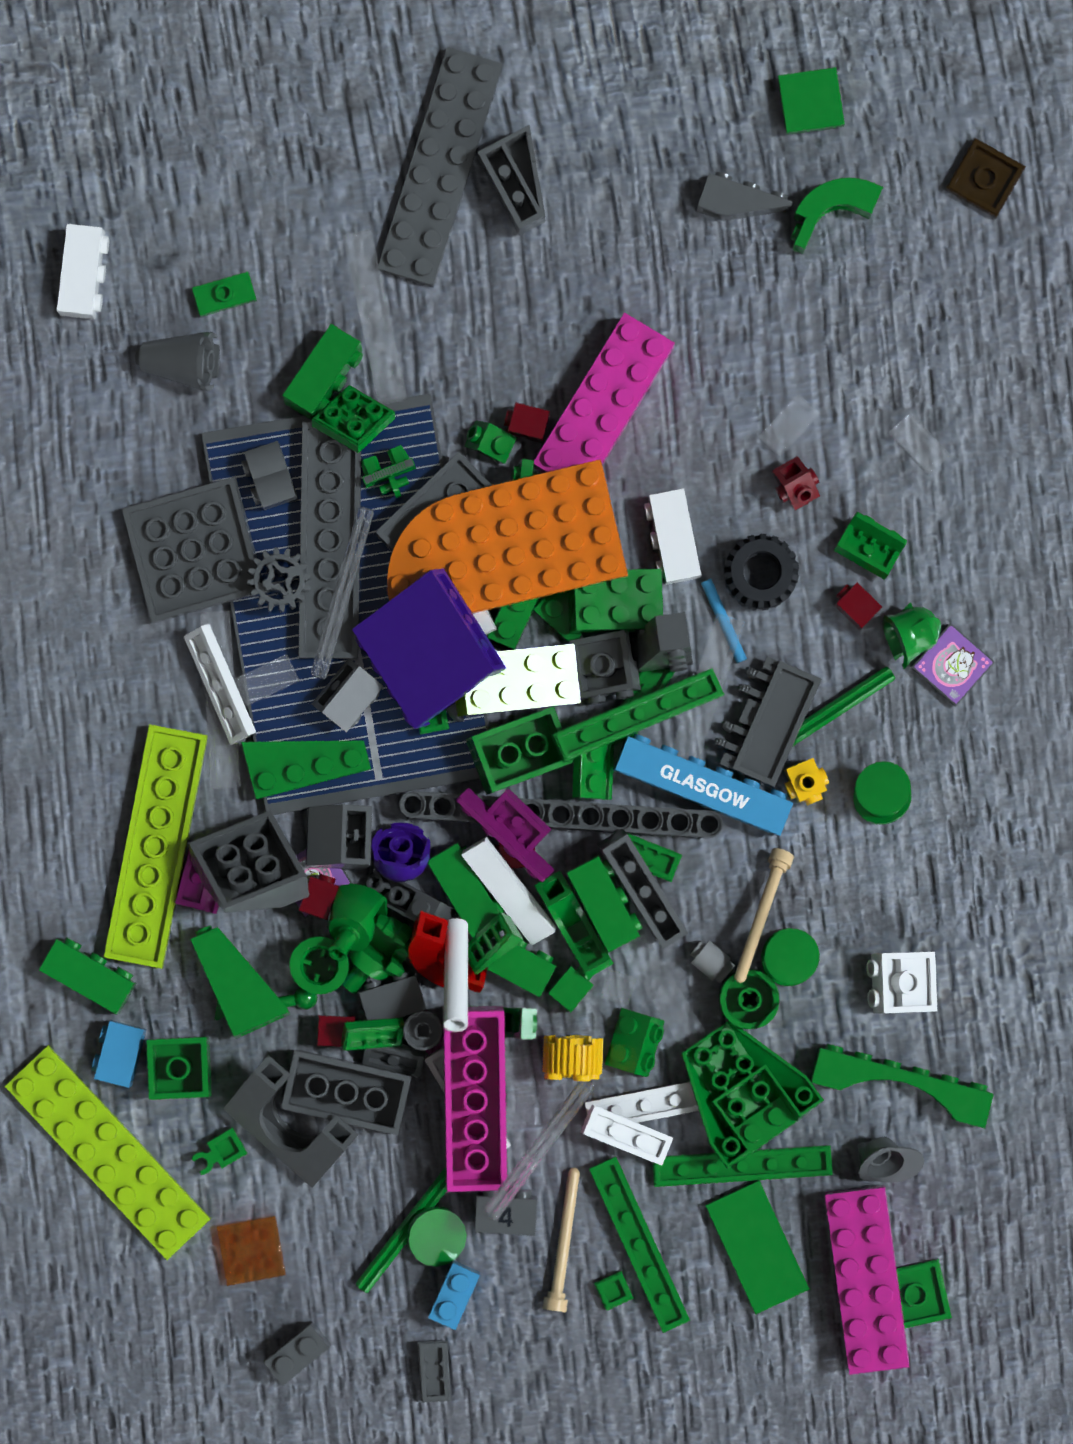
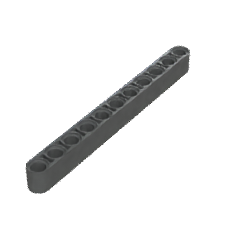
M411 791L405 793L400 799V810L406 817L411 819L479 823L474 817H468L456 801L461 794ZM477 795L489 807L499 798ZM417 797L421 800L422 806L417 813L406 811L405 802L408 798ZM519 798L527 806L536 805L540 810L539 818L550 828L617 832L622 828L626 833L713 838L721 832L723 827L720 815L707 810ZM439 799L450 801L451 810L448 814L438 815L435 812L434 805ZM562 806L568 809L570 817L565 823H558L553 819L552 813L555 808ZM592 808L598 812L599 821L596 824L587 825L584 823L582 814L586 809ZM619 810L626 812L629 818L628 824L624 827L615 826L612 822L614 812ZM651 812L657 816L658 825L655 828L647 829L642 825L641 819L645 813ZM681 814L686 817L688 825L685 830L677 831L672 827L671 820L673 816ZM710 816L716 820L717 829L713 833H707L702 830L701 820L704 817Z

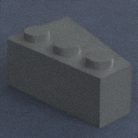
M685 612L655 616L645 625L646 631L639 630L637 632L638 637L630 638L632 658L637 661L638 673L670 668L671 672H678L688 669L687 665H693Z

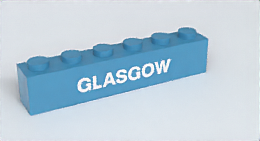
M634 734L633 738L629 736L625 738L613 771L775 836H781L793 802L787 800V794L775 789H771L770 793L759 789L760 783L748 778H744L743 782L733 779V772L721 767H717L715 771L704 767L705 761L693 756H689L688 760L677 756L678 750L662 744L661 749L649 745L651 739L639 734Z

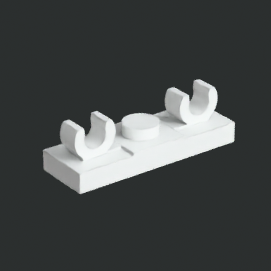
M591 1105L581 1129V1133L659 1165L663 1164L673 1140L671 1136L594 1105Z

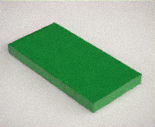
M760 1180L705 1205L755 1314L810 1290Z

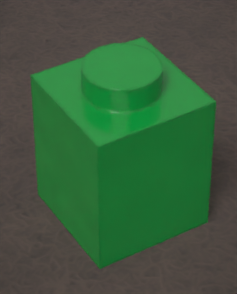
M580 965L576 970L570 966L548 994L568 1011L572 1012L594 986L590 982L592 977L587 978Z

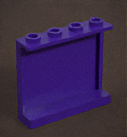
M444 568L430 570L352 629L356 635L358 646L366 651L372 661L373 670L383 678L387 685L388 694L398 702L403 710L402 714L405 721L413 726L414 729L428 726L430 724L429 721L488 677L498 675L506 669L505 664Z

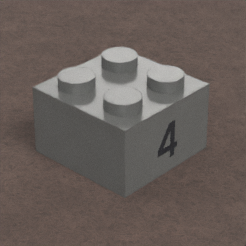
M514 1189L513 1194H501L502 1190L477 1193L475 1233L535 1236L537 1196H532L531 1190Z

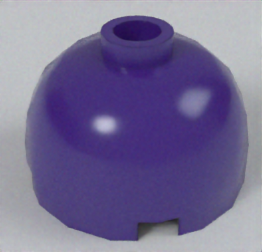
M393 823L391 828L382 831V828L378 830L372 838V861L376 870L386 879L394 882L410 881L421 875L427 867L430 859L431 842L429 838L427 839L423 835V830L420 827L410 823Z

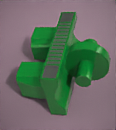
M402 445L387 451L392 465L381 469L376 456L361 461L365 475L362 478L366 488L389 480V483L379 486L382 495L393 491L396 498L401 497L399 488L408 485L409 482L406 476L395 480V477L416 469L412 457H408Z

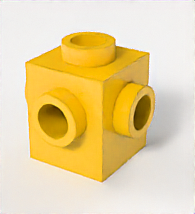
M814 758L784 770L788 782L784 783L790 799L796 798L798 803L805 801L806 806L823 799L821 793L827 791L825 785L829 784V780L823 767L818 769ZM804 778L810 780V788L803 786L802 781Z

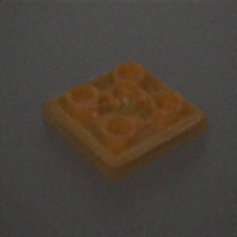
M276 1216L217 1226L227 1286L286 1275Z

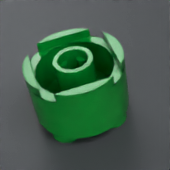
M749 970L746 980L742 983L735 980V973L730 975L723 982L718 996L719 1007L726 1020L742 1029H757L772 1021L777 1014L780 1000L778 988L774 981L765 973L757 970ZM754 992L755 997L753 999L756 1004L744 1007L742 1004L744 1002L743 993L751 994Z

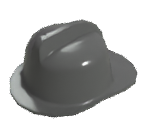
M888 1137L875 1138L870 1142L858 1145L861 1162L858 1173L859 1177L864 1181L902 1182L911 1179L923 1168L924 1158L918 1150L899 1147Z

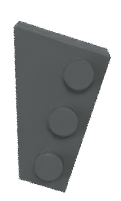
M529 124L477 152L478 160L519 236L545 223V211Z

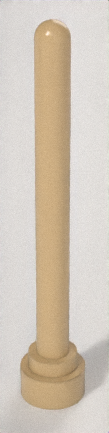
M779 848L771 850L768 859L771 871L734 976L735 980L739 983L744 982L748 975L782 873H786V870L791 868L794 855L786 850Z
M571 1168L568 1171L552 1289L548 1291V1296L544 1297L543 1309L559 1312H566L568 1300L565 1299L566 1294L563 1293L580 1177V1172L577 1168Z

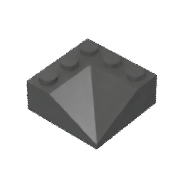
M271 810L189 843L191 862L203 886L224 912L280 908L309 897L307 875Z

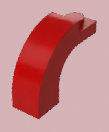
M420 911L413 927L409 946V958L414 968L423 977L444 988V942L449 920ZM468 963L469 990L477 993L482 991L487 968L479 974H475Z

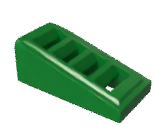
M503 912L499 913L468 943V963L475 974H479L523 941L510 916ZM502 930L505 934L503 937L499 934ZM493 937L497 941L495 945H493L491 941V938ZM485 943L489 949L487 953L484 951L482 945ZM475 950H477L481 956V959L478 962L475 956L473 955V952Z

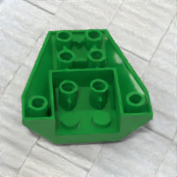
M729 1021L681 1054L708 1142L726 1168L731 1167L760 1149L824 1101L805 1074L745 1030L731 1024Z

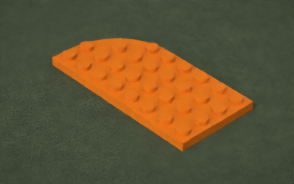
M601 459L456 494L439 500L425 508L406 526L394 546L387 575L389 601L430 570L441 568L445 569L472 614L629 576Z

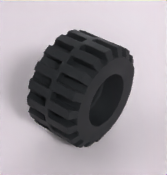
M766 534L751 535L739 541L730 551L723 571L724 583L730 591V596L739 601L738 604L743 607L745 605L750 607L751 610L762 609V611L769 610L772 607L775 608L786 601L795 589L799 578V563L796 562L794 551L789 549V545L785 541L781 542L778 540L779 537L774 535L770 537L766 536ZM763 555L776 563L779 575L773 586L768 589H756L748 584L744 577V566L750 558Z

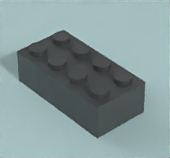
M298 1049L294 1050L289 1072L291 1076L287 1081L281 1109L332 1120L337 1115L346 1124L399 1135L412 1075Z

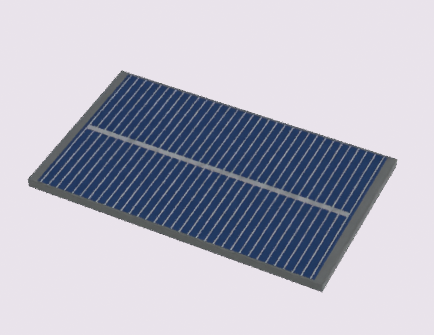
M431 393L379 402L395 411V419L362 450L361 461L376 456L381 469L392 465L387 451L402 445L408 457H412L416 469L395 477V480L406 476L409 482L408 485L399 488L401 497L396 498L393 491L383 495L380 491L379 486L389 483V480L366 488L362 478L365 475L361 462L359 624L389 602L387 575L392 552L374 533L443 467ZM303 415L201 433L209 481L214 483L231 477L237 479L256 556L261 561L263 560L262 552L266 550L271 556L275 547H278L280 554H284L287 548L290 549V557L292 558L297 554L300 555L302 422H312V420ZM278 441L298 499L264 511L261 504L256 505L250 489L254 488L255 484L252 476L246 477L241 461L246 459L245 451ZM277 561L279 566L285 568L291 567V565L286 562ZM265 567L261 570L263 581L268 576ZM274 573L275 577L272 583H279L282 587L286 579L285 576L279 577ZM298 577L292 580L290 584L293 594L298 588ZM272 592L266 594L271 598L281 599L278 594ZM249 596L230 602L249 715L256 730V733L253 734L254 742L364 740L372 769L265 797L266 812L271 810L273 815L306 810L308 807L335 805L480 779L466 739L489 730L487 714L471 715L469 718L463 716L464 722H457L446 711L449 730L420 735L419 728L414 729L413 726L405 721L402 714L403 710L398 702L388 694L386 683L373 670L372 661L366 651L359 647L358 659L351 660L362 667L384 687L380 691L377 700L368 705L361 714L359 722L346 733L316 709L312 703L348 659H299V601L295 600L296 608L293 610L288 605H285L283 613H280L278 606H274L273 610L269 612L267 603L259 607L257 605L260 599L259 596Z

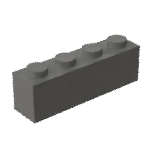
M621 828L597 844L662 949L687 935V930L628 834Z

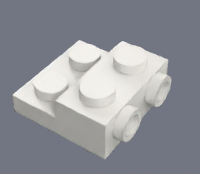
M935 952L871 954V960H868L866 970L868 976L872 978V989L868 992L867 1000L869 1006L873 1007V1013L937 1011Z

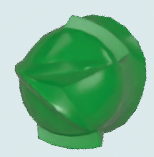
M911 602L898 614L884 615L882 621L883 630L894 659L896 660L904 656L903 669L921 653L932 649L937 644L941 632L940 620L924 607H913Z

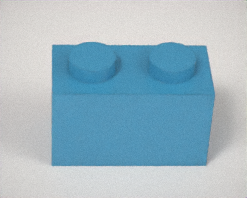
M113 1020L109 1021L108 1026L103 1025L99 1042L103 1043L100 1055H95L91 1071L96 1072L94 1079L127 1088L132 1087L147 1029Z
M453 1260L428 1318L456 1330L481 1272Z

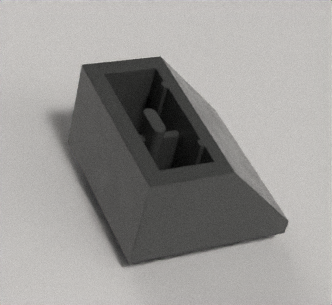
M341 804L308 807L306 867L365 870L369 867L371 863L372 806Z

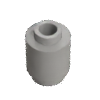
M710 940L706 944L700 941L690 953L694 958L691 964L712 981L715 979L721 983L735 966L730 961L731 958Z

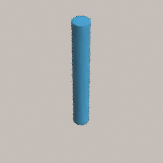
M712 579L702 582V588L736 664L747 660Z

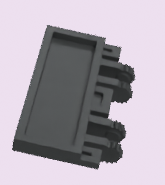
M767 656L762 669L774 673L773 677L750 667H746L744 672L749 678L768 684L766 693L753 689L746 684H739L737 688L739 692L761 701L760 704L748 699L739 719V723L749 726L750 729L746 730L727 721H723L720 726L729 733L745 738L742 747L732 744L723 738H715L713 744L738 755V757H734L724 753L720 765L775 788L822 679Z

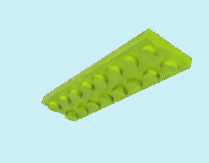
M149 724L104 958L161 969L164 967L176 905L175 900L182 874L208 735Z
M50 1045L4 1086L166 1260L174 1255L212 1219Z

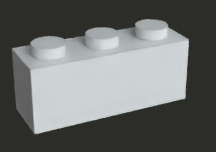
M67 224L57 312L60 316L95 319L96 312H101L103 297L102 294H98L99 283H104L106 266L102 265L103 254L108 253L109 236H105L102 227Z
M684 488L649 495V503L644 504L647 521L653 520L655 532H650L653 550H659L660 561H656V568L661 569L665 585L700 578L701 571Z

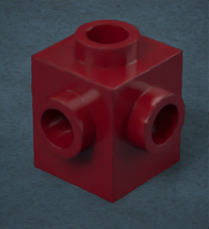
M798 456L772 470L779 485L775 488L777 495L783 503L788 501L794 510L807 505L820 496L816 484L819 483L818 477L811 467L807 469Z

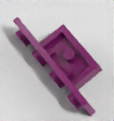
M470 788L466 789L456 799L463 812L468 816L474 817L482 825L487 835L496 838L503 845L508 855L516 858L525 866L530 876L543 882L554 871L553 867L534 850L552 829L509 788L491 807L484 803Z

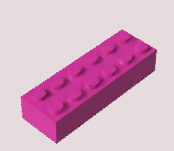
M624 312L535 458L533 468L541 473H546L601 459L603 465L674 349L675 342Z
M503 1006L468 1007V1027L459 1032L445 1029L443 1007L447 1192L507 1190L505 1025Z
M885 1185L826 1192V1207L849 1375L909 1368L910 1362Z

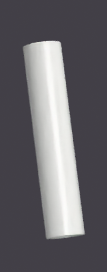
M459 918L449 919L444 942V1027L453 1032L463 1031L468 1027V923Z

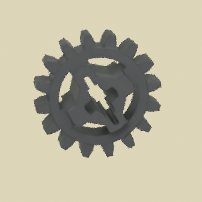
M275 547L273 555L270 556L265 550L262 552V561L257 558L253 560L257 568L248 569L247 573L253 576V579L248 580L246 584L247 586H254L250 597H260L257 604L259 607L267 603L269 612L273 610L274 606H278L280 613H283L285 605H288L293 610L296 608L295 600L303 603L305 597L301 592H309L311 588L304 584V582L311 580L312 577L310 574H304L303 572L307 569L308 564L300 565L298 563L301 555L297 554L292 558L290 557V549L287 548L284 554H280L278 547ZM277 561L286 562L290 564L291 567L285 568L279 566ZM265 567L268 574L267 579L259 583L260 572ZM274 573L279 577L285 576L286 579L282 587L279 583H272L275 577ZM298 577V588L293 594L290 584L292 580ZM272 592L278 594L281 599H274L266 594Z

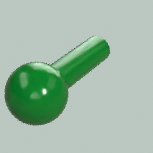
M300 987L296 990L295 994L281 996L279 999L286 1007L298 1006L301 1009L307 1010L315 1006L318 996Z

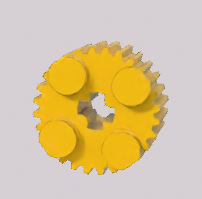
M556 1035L544 1036L542 1070L545 1073L544 1079L561 1080L562 1078H570L571 1075H573V1081L600 1079L603 1062V1038L591 1039V1036L584 1035L562 1036V1038H556Z

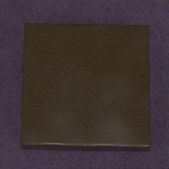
M974 138L945 190L996 219L1026 166Z

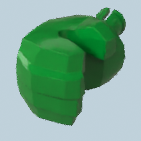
M350 883L340 886L326 926L331 937L334 939L333 944L328 949L329 955L334 960L343 961L346 959L349 951H362L370 944L375 933L374 918L377 914L387 916V899L375 889L363 885Z
M377 914L374 918L375 933L370 944L362 951H349L348 956L355 966L347 975L342 985L351 993L356 994L368 977L376 980H383L389 976L401 977L405 972L402 963L409 956V946L413 932L409 925L400 922L394 917Z

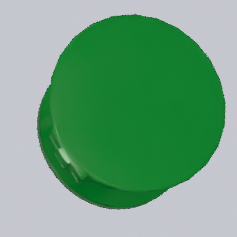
M885 761L867 766L859 774L853 793L854 807L859 816L865 821L877 825L889 824L900 819L909 809L912 798L911 783L907 773L899 765Z
M795 928L779 930L767 939L762 948L761 965L763 971L776 984L782 986L799 985L808 980L816 971L820 958L819 948L815 940L802 930Z
M327 937L308 938L302 941L292 952L290 972L297 985L305 991L313 994H327L338 989L345 981L349 973V959L346 957L343 961H337L329 955L328 949L334 940Z

